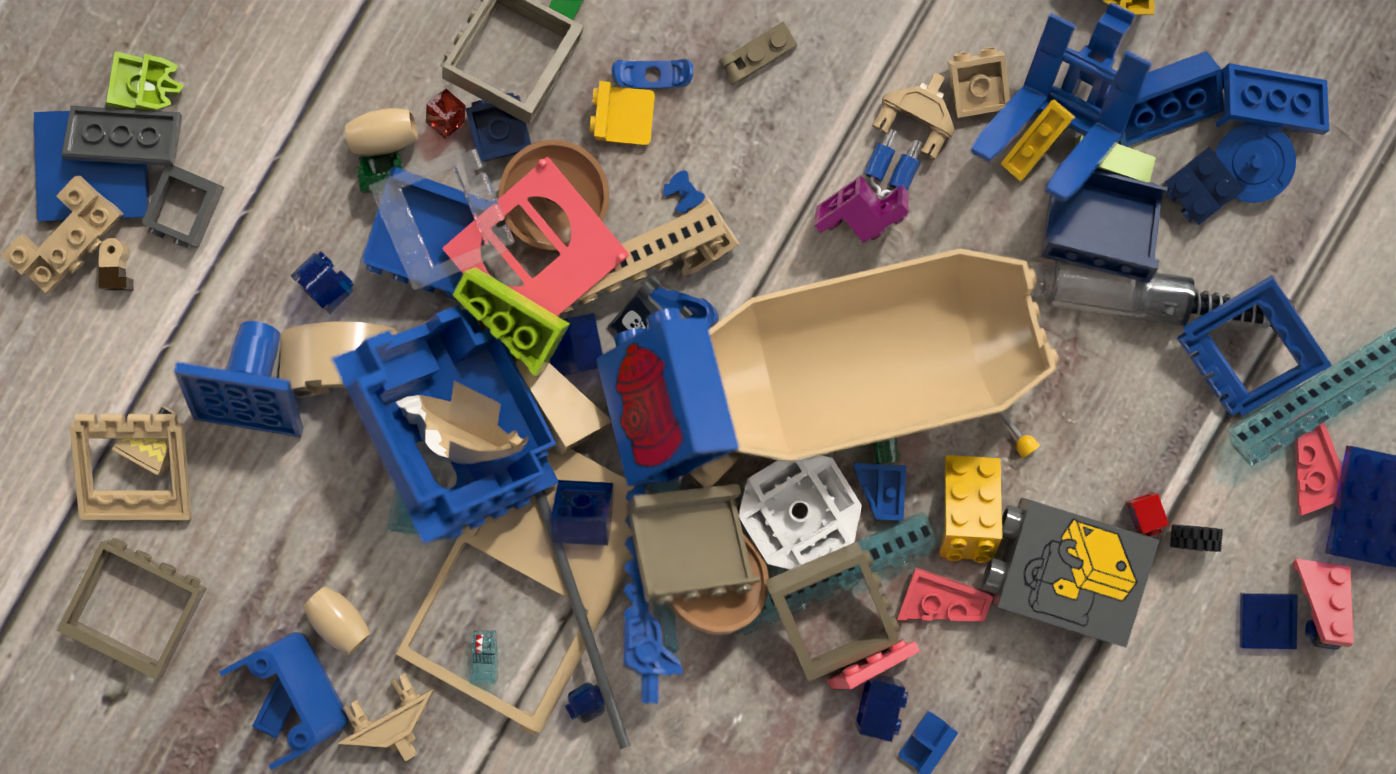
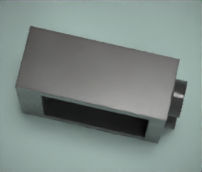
M165 166L141 224L149 226L148 232L164 238L165 234L175 237L173 243L189 249L190 245L199 247L225 187L177 166ZM174 178L207 191L189 235L155 222Z

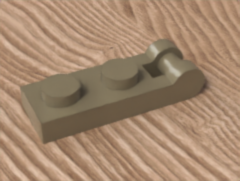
M781 22L734 52L724 56L718 62L722 69L725 68L729 73L728 79L731 84L735 85L794 49L798 44L785 23ZM741 59L746 67L739 70L735 62Z

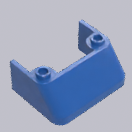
M293 632L219 671L222 677L247 664L250 672L258 678H267L277 673L302 722L294 726L288 733L287 740L291 751L278 757L268 765L270 770L314 748L340 732L348 723V717L342 710L344 705L308 637L303 633Z

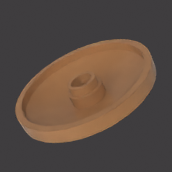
M559 139L538 141L521 149L505 167L499 185V198L538 165L539 160L545 159L548 156L603 222L609 204L608 182L599 162L583 147ZM529 197L528 201L565 246L568 247L571 240V225L565 211L560 205L548 198ZM520 205L504 217L509 228L524 242L540 249L557 250Z
M743 534L752 576H760L761 580L752 586L751 591L737 594L735 590L726 591L725 595L719 597H710L709 594H702L700 598L691 601H684L683 597L674 598V601L668 603V606L687 626L707 634H729L742 629L752 622L763 609L769 592L765 580L769 579L768 569L761 552L746 535Z

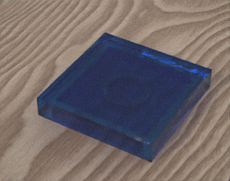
M1240 593L1239 647L1248 649H1297L1298 594Z

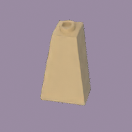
M514 359L556 442L554 447L559 455L604 432L611 424L609 417L550 363H548L543 372L534 376L520 359Z

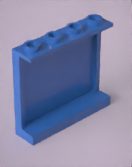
M391 167L360 262L367 265L365 269L367 271L381 275L384 270L393 273L392 279L408 284L409 279L419 282L418 288L434 293L435 288L445 291L444 297L458 301L453 296V293L464 274L442 248L494 202L403 169ZM483 237L482 244H481V250H482V247H483V244H484V241H485V238H486V237Z

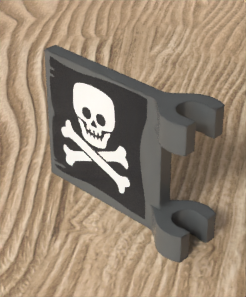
M654 276L650 277L610 322L608 327L616 335L630 329H647V316L664 310L650 297V294L660 285V282ZM685 306L680 311L682 319H689L693 314Z

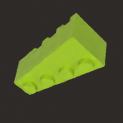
M476 267L465 271L453 293V296L473 316L481 320L491 330L490 332L497 339H500L511 350L510 352L529 368L528 370L534 376L545 370L570 325L568 322Z

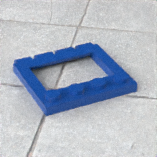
M1273 275L1183 327L1184 333L1177 337V340L1188 355L1194 353L1190 359L1202 376L1207 375L1205 380L1217 397L1222 396L1219 401L1230 416L1238 412L1243 416L1332 366L1330 360ZM1257 304L1298 365L1255 390L1248 392L1208 332Z

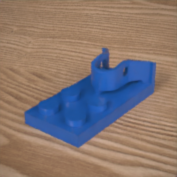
M1231 63L1221 69L1225 115L1216 121V127L1222 126L1229 120L1320 135L1329 132L1327 80Z

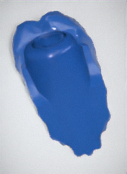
M657 287L650 294V297L663 309L677 308L681 311L685 306L693 313L689 319L705 318L708 330L718 323L719 314L716 308L706 299L697 298L676 290H667L662 287Z

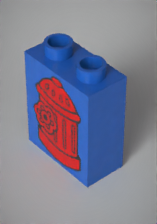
M677 308L654 312L646 318L648 323L647 329H630L615 335L616 347L596 358L627 486L672 482L740 448L705 318L682 319Z

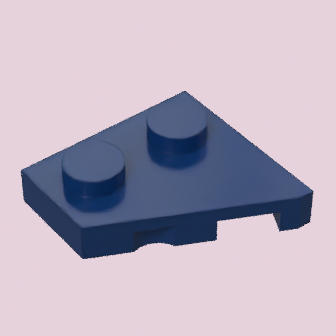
M853 463V469L875 519L904 521L906 466Z

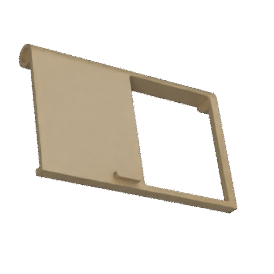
M553 446L548 450L550 455L547 456V459L559 483L544 491L583 606L588 610L587 618L594 634L626 574L624 567L627 560L633 558L624 544L627 537L632 536V530L625 522L628 515L626 507L628 501L625 497L628 490L631 491L634 489V486H627L626 478L572 449L559 455ZM645 488V495L656 494ZM561 491L584 492V505H560ZM588 492L612 493L611 499L588 497ZM535 496L529 498L531 503L517 510L512 507L508 509L509 513L498 519L493 520L491 516L485 518L486 523L481 527L470 530L468 526L462 529L463 534L457 538L396 655L520 723V728L532 735L535 732L541 733L586 650L580 629L535 713L525 709L519 710L410 649V646L465 543L472 545L569 599ZM589 500L594 501L592 504L588 503ZM601 500L602 503L597 504L596 501ZM605 501H610V504L606 505ZM587 505L611 506V518H607V517H610V507H607V508H594L595 510H599V511H607V512H604V513H606V514H608V515H590V514H589V512H598V511H589V510H593V509H589V507H602V506H588V515H589V516H607V517H588V516H587ZM566 507L569 509V514L561 515L559 514V509ZM580 508L583 510V515L575 516L573 510Z

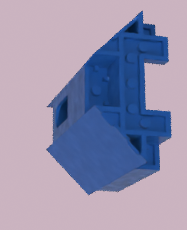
M460 305L438 312L425 324L392 335L390 330L366 338L356 349L331 358L423 544L446 538L448 541L463 534V528L469 526L470 530H473L485 524V518L491 516L495 520L509 513L508 509L512 507L515 510L520 509L531 503L529 498L559 483L547 459V456L550 455L548 450L555 446L556 442L507 346L500 339H497L490 332V329L482 331L476 317L467 309L462 310ZM454 381L500 403L497 425L507 434L515 430L520 438L525 439L529 437V440L520 452L507 457L474 464H458L450 461L456 472L457 480L452 488H443L435 482L416 444L423 441L420 437L418 426L408 423L407 418L403 416L396 402L405 397L423 395L451 402Z

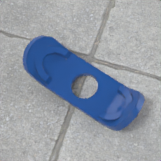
M689 59L664 61L616 60L612 65L613 81L621 88H681L689 85L693 77V64ZM650 67H656L661 72V77L656 82H649L645 78V72Z

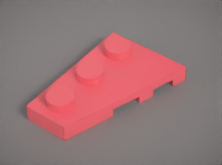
M915 567L900 606L897 620L922 619L932 621L933 619H950L951 621H985L994 595L993 593Z
M904 639L899 640L900 643L889 647L890 649L882 653H874L868 656L865 661L847 667L842 672L827 678L830 688L852 689L920 652L916 642H904Z

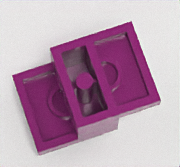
M860 175L817 205L814 226L820 233L827 229L831 231L838 227L844 218L863 243L870 238L875 240L885 232L886 227L892 223L897 225L908 216L909 192L901 185L880 200Z

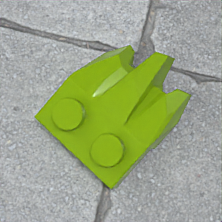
M115 51L112 59L105 106L118 109L156 110L171 105L170 100L165 95L177 96L184 86L168 76L175 73L178 65L164 58L144 54L142 58Z

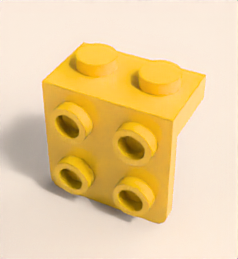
M599 81V89L594 88L592 105H597L596 116H591L590 132H594L595 140L648 145L651 142L655 101L654 92L651 90L612 87L611 82Z

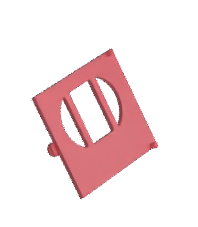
M548 156L545 159L539 160L538 165L442 248L463 274L466 270L476 267L490 275L481 257V244L483 237H486L524 282L523 286L508 287L556 316L563 313L629 256L626 249ZM529 197L548 198L560 205L565 211L571 225V240L568 247L565 246L528 201ZM518 205L525 210L560 252V256L534 278H531L492 231V228Z

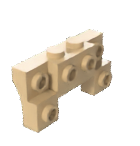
M74 176L58 193L57 197L72 213L40 247H37L26 235H20L1 254L21 275L26 274L45 293L51 292L69 272H76L84 264L82 258L88 252L92 254L100 247L102 243L100 239L124 215L119 208L98 193L81 176Z

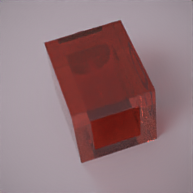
M445 89L426 104V123L446 139L465 124L466 105L448 89Z

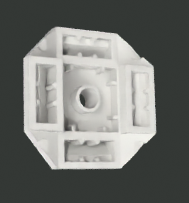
M818 455L792 462L778 459L747 478L739 510V519L767 564L791 570L854 543L862 505L833 458ZM796 503H804L807 507V513L802 518H796L792 514V508Z

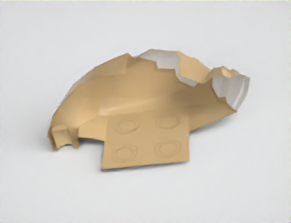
M454 381L451 402L423 395L405 397L396 402L403 416L407 418L408 423L418 426L420 437L425 443L426 448L432 451L438 458L458 464H474L507 457L520 452L529 440V437L525 439L520 438L515 430L507 434L497 425L500 403Z

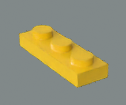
M1055 99L1052 100L1000 164L1020 182L1023 181L1074 120L1075 116Z

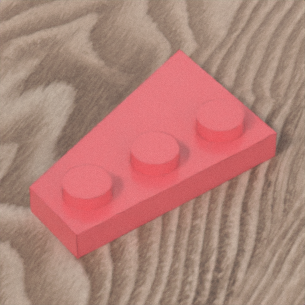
M1317 419L1294 428L1298 515L1302 516L1353 496L1324 420Z
M1295 559L1292 564L1295 572L1299 573L1303 583L1301 588L1310 602L1312 608L1311 615L1321 642L1323 644L1350 647L1354 644L1350 566Z

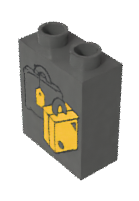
M1021 498L1018 508L1007 505L1002 515V538L1008 539L1002 561L990 558L982 579L981 588L992 592L994 595L991 603L1001 609L1127 648L1160 540L1025 498Z

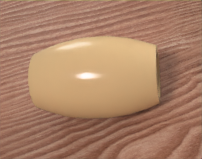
M386 108L370 111L345 124V135L352 154L367 156L387 154L405 148L418 139L415 118L412 111L408 109Z
M327 586L317 591L303 606L306 616L315 631L333 648L346 655L353 653L371 635L364 618L356 607L343 595Z

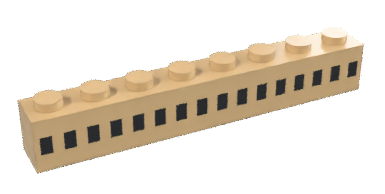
M709 203L622 243L621 245L629 253V256L572 305L578 302H582L583 305L598 299L596 294L605 290L608 294L623 288L622 282L629 279L632 282L639 281L648 276L646 271L655 267L657 271L663 270L673 265L671 260L679 256L683 260L692 257L698 253L697 248L703 245L711 248L722 243L721 237L727 235V232L715 205ZM572 305L568 307L559 316L571 312L573 310Z

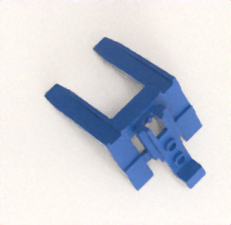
M1110 3L1106 13L1097 22L1088 46L1085 45L1078 52L1068 48L1076 25L1051 13L1048 16L1024 85L982 130L972 145L970 153L990 162L1004 151L1038 113H1042L1048 104L1055 99L1075 116L1068 128L1085 137L1056 170L1045 191L1062 201H1066L1075 194L1121 140L1151 68L1152 62L1126 51L1118 70L1112 69L1121 40L1130 29L1135 14L1114 3ZM1063 61L1069 64V68L1060 89L1053 85ZM1081 81L1092 86L1087 101L1075 96Z

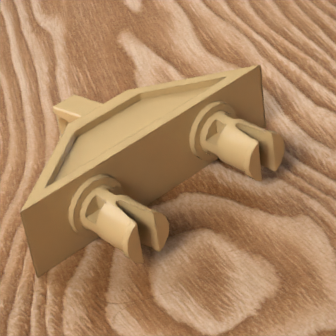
M406 673L399 676L402 684L397 678L392 679L390 682L402 701L400 703L401 706L373 722L367 719L358 699L351 703L353 710L349 704L344 706L342 710L346 713L354 730L352 731L353 733L342 738L337 744L373 747L390 746L393 752L399 750L405 761L415 757L417 752L412 744V741L415 740L413 730L420 720L436 686L420 695V693L416 694Z

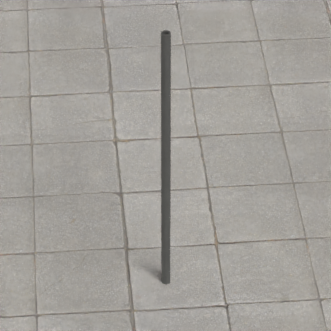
M542 491L536 494L535 498L619 748L623 749L631 745L546 493Z

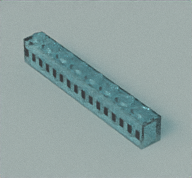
M1396 327L1228 429L1232 447L1250 466H1253L1260 461H1264L1282 447L1290 445L1295 439L1305 433L1313 431L1326 420L1337 416L1352 404L1360 402L1365 396L1377 389L1383 388L1388 382L1396 378Z
M923 512L858 540L862 551H869L874 563L869 566L872 573L876 571L878 576L884 573L883 568L893 565L894 568L902 566L909 562L908 557L918 553L919 557L934 551L933 546L939 544ZM858 564L785 595L784 598L789 610H793L796 613L809 607L807 602L816 598L821 602L834 595L832 591L843 587V590H848L859 584L858 580L863 578V574ZM768 592L765 605L758 616L742 629L735 631L736 634L742 632L745 636L758 630V624L765 621L768 624H772L781 620L770 592Z

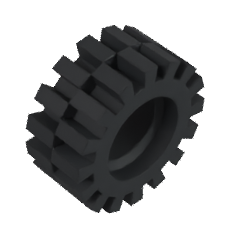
M1173 524L1170 547L1221 552L1223 529Z

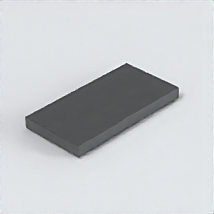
M71 106L61 156L64 160L174 166L182 115L180 112Z

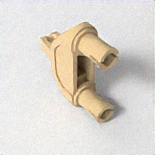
M935 73L928 85L921 83L920 86L885 94L882 98L883 107L872 127L878 130L881 123L885 121L880 132L888 134V130L898 113L907 115L930 128L931 133L920 152L926 156L930 148L933 147L928 158L936 160L945 140L954 134L951 117L942 99L944 94L938 91L945 77Z

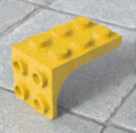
M945 455L944 529L939 556L949 561L972 559L978 563L988 562L990 558L995 557L1002 540L1000 458Z

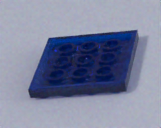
M1346 445L1325 554L1396 568V455Z

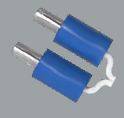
M893 129L888 130L889 132L883 144H876L864 171V175L871 178V185L877 189L876 194L882 197L894 191L887 189L881 192L880 186L874 182V180L883 181L895 154V150L891 147L896 138L897 131L894 130L892 134ZM914 140L908 155H901L889 182V186L895 190L901 185L907 191L909 190L920 165V161L916 158L922 146L921 141L918 143V140Z

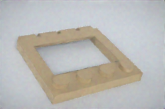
M75 414V423H72L69 427L79 520H190L192 511L184 423H178L177 414H156L155 423H153L152 414H128V423L125 421L124 414H101L100 423H98L97 414ZM89 439H168L173 490H94Z

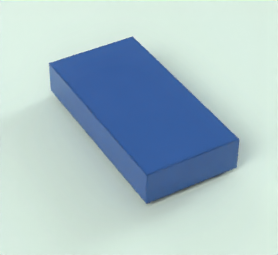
M279 677L276 678L252 727L276 739L279 737L294 707Z

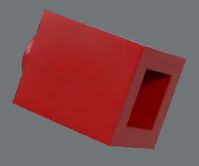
M1151 492L1126 501L1138 533H1146L1147 537L1163 532L1162 527L1169 525L1158 493Z

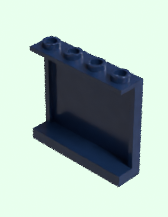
M1060 161V163H1059L1057 169H1058V168L1060 167V165L1063 163L1062 161ZM1096 169L1082 187L1066 201L1050 195L1041 257L1150 283L1159 267V259H1155L1161 201L1168 187Z

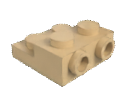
M996 47L983 48L980 50L981 54L970 56V52L955 53L953 55L954 59L947 60L950 87L953 91L955 116L957 118L1000 111L1010 101L1006 55L1002 51H997Z

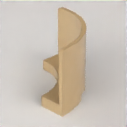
M320 322L288 328L281 334L279 379L290 380L294 396L300 399L314 395L329 394L330 388H345L344 392L348 393L331 358L356 349L366 338L390 330L392 335H395L397 330L388 326L360 322Z

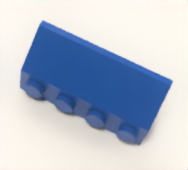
M1205 51L1148 72L1143 89L1129 117L1123 136L1118 143L1129 147L1224 112L1221 68L1211 55Z

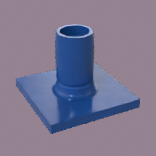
M258 321L241 323L233 343L226 370L176 362L174 374L193 420L301 438L304 427L290 380L271 377L281 336L276 328Z

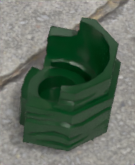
M400 151L382 156L359 157L360 166H356V172L359 178L360 192L374 193L377 196H382L391 167L405 170L404 162L400 157Z

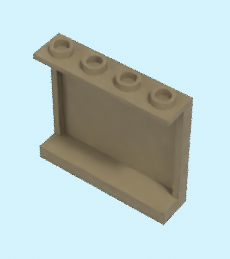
M739 484L634 496L626 504L646 602L656 601L657 605H663L673 602L674 598L683 597L684 601H691L700 598L702 594H709L710 597H719L725 595L726 591L735 590L737 594L751 591L752 586L761 580L760 576H752L735 501L741 495Z

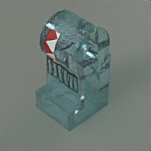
M474 630L470 683H496L498 680L496 630Z

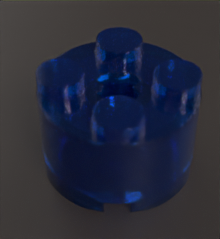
M322 251L318 254L313 252L290 277L295 282L297 281L301 288L321 308L327 305L325 310L330 315L353 292L351 288L354 284L343 271L340 270L336 273L332 269L334 267L333 262Z

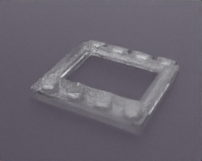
M464 147L369 185L413 290L507 252L505 246L515 242L508 224L497 227L495 224L505 219L497 198L487 202L485 200L486 196L494 193L486 172L476 176L474 174V170L483 167L476 148L465 152ZM453 167L485 245L434 266L401 188Z

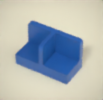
M927 711L898 755L915 767L918 773L931 774L958 735V731L931 711Z

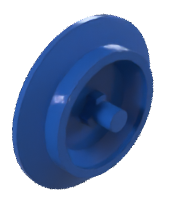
M1253 123L1240 125L1223 137L1215 151L1216 156L1243 188V191L1234 197L1243 202L1257 203L1276 197L1289 185L1296 169L1294 147L1289 138L1276 127Z

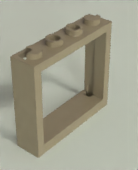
M480 0L482 3L478 10L474 8L468 17V26L465 31L460 30L454 40L455 47L451 53L447 51L444 55V60L440 64L442 67V79L530 125L582 39L584 26L536 0ZM498 3L564 37L525 103L458 69Z
M112 538V540L101 541L56 631L156 680L164 675L207 588L200 585L201 580L194 576L186 575L184 577L176 573L177 569L170 564L164 562L158 564L152 561V556L140 550L134 552L126 548L128 544L122 540ZM112 553L192 593L159 661L78 622Z
M858 541L765 580L808 682L900 643L896 632L900 631L894 615L889 617L887 610L891 609L886 594L880 595L878 588L883 587L877 572L872 573L869 567L874 564L868 550L862 551ZM859 564L884 628L810 659L784 596Z

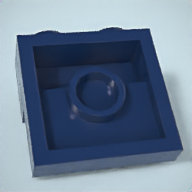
M506 93L514 99L522 102L519 95L514 96V93ZM484 100L472 102V107L465 108L479 163L515 155L521 149L531 144L527 123Z
M1210 147L1206 148L1164 180L1168 187L1166 194L1173 202L1177 199L1181 202L1184 208L1180 211L1190 224L1196 221L1200 225L1243 191V188Z

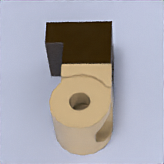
M108 238L100 244L99 289L106 291L134 290V279L126 277V260L129 257L130 251L127 244L123 241Z

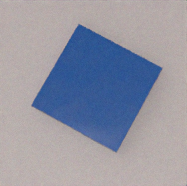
M70 111L34 112L37 221H64L72 213L57 195L74 176H81L98 193L124 213L120 219L144 218L149 206L148 165L64 160L61 154Z

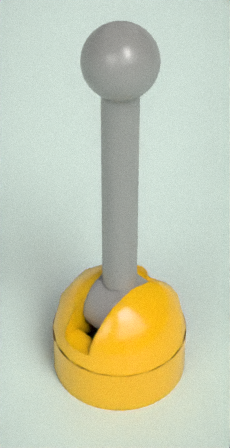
M1004 412L998 413L1017 437L1016 450L1022 458H1025L1040 446L1032 436L1021 435Z

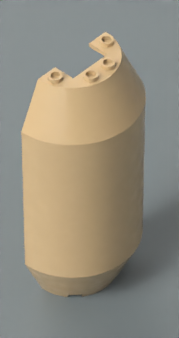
M956 249L750 298L709 329L740 447L735 451L792 462L1003 412L1056 370V366L1059 365L1056 350L1050 348L1044 328H1039L1037 318H1040L1037 302H1032L1030 294L1034 289L1033 285H1036L1034 270L1028 268L1027 261Z

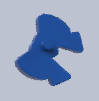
M685 170L676 173L671 178L670 184H664V196H669L679 191L680 196H683V199L675 207V211L687 213L688 208H695L705 199V194L697 191L689 181V173Z

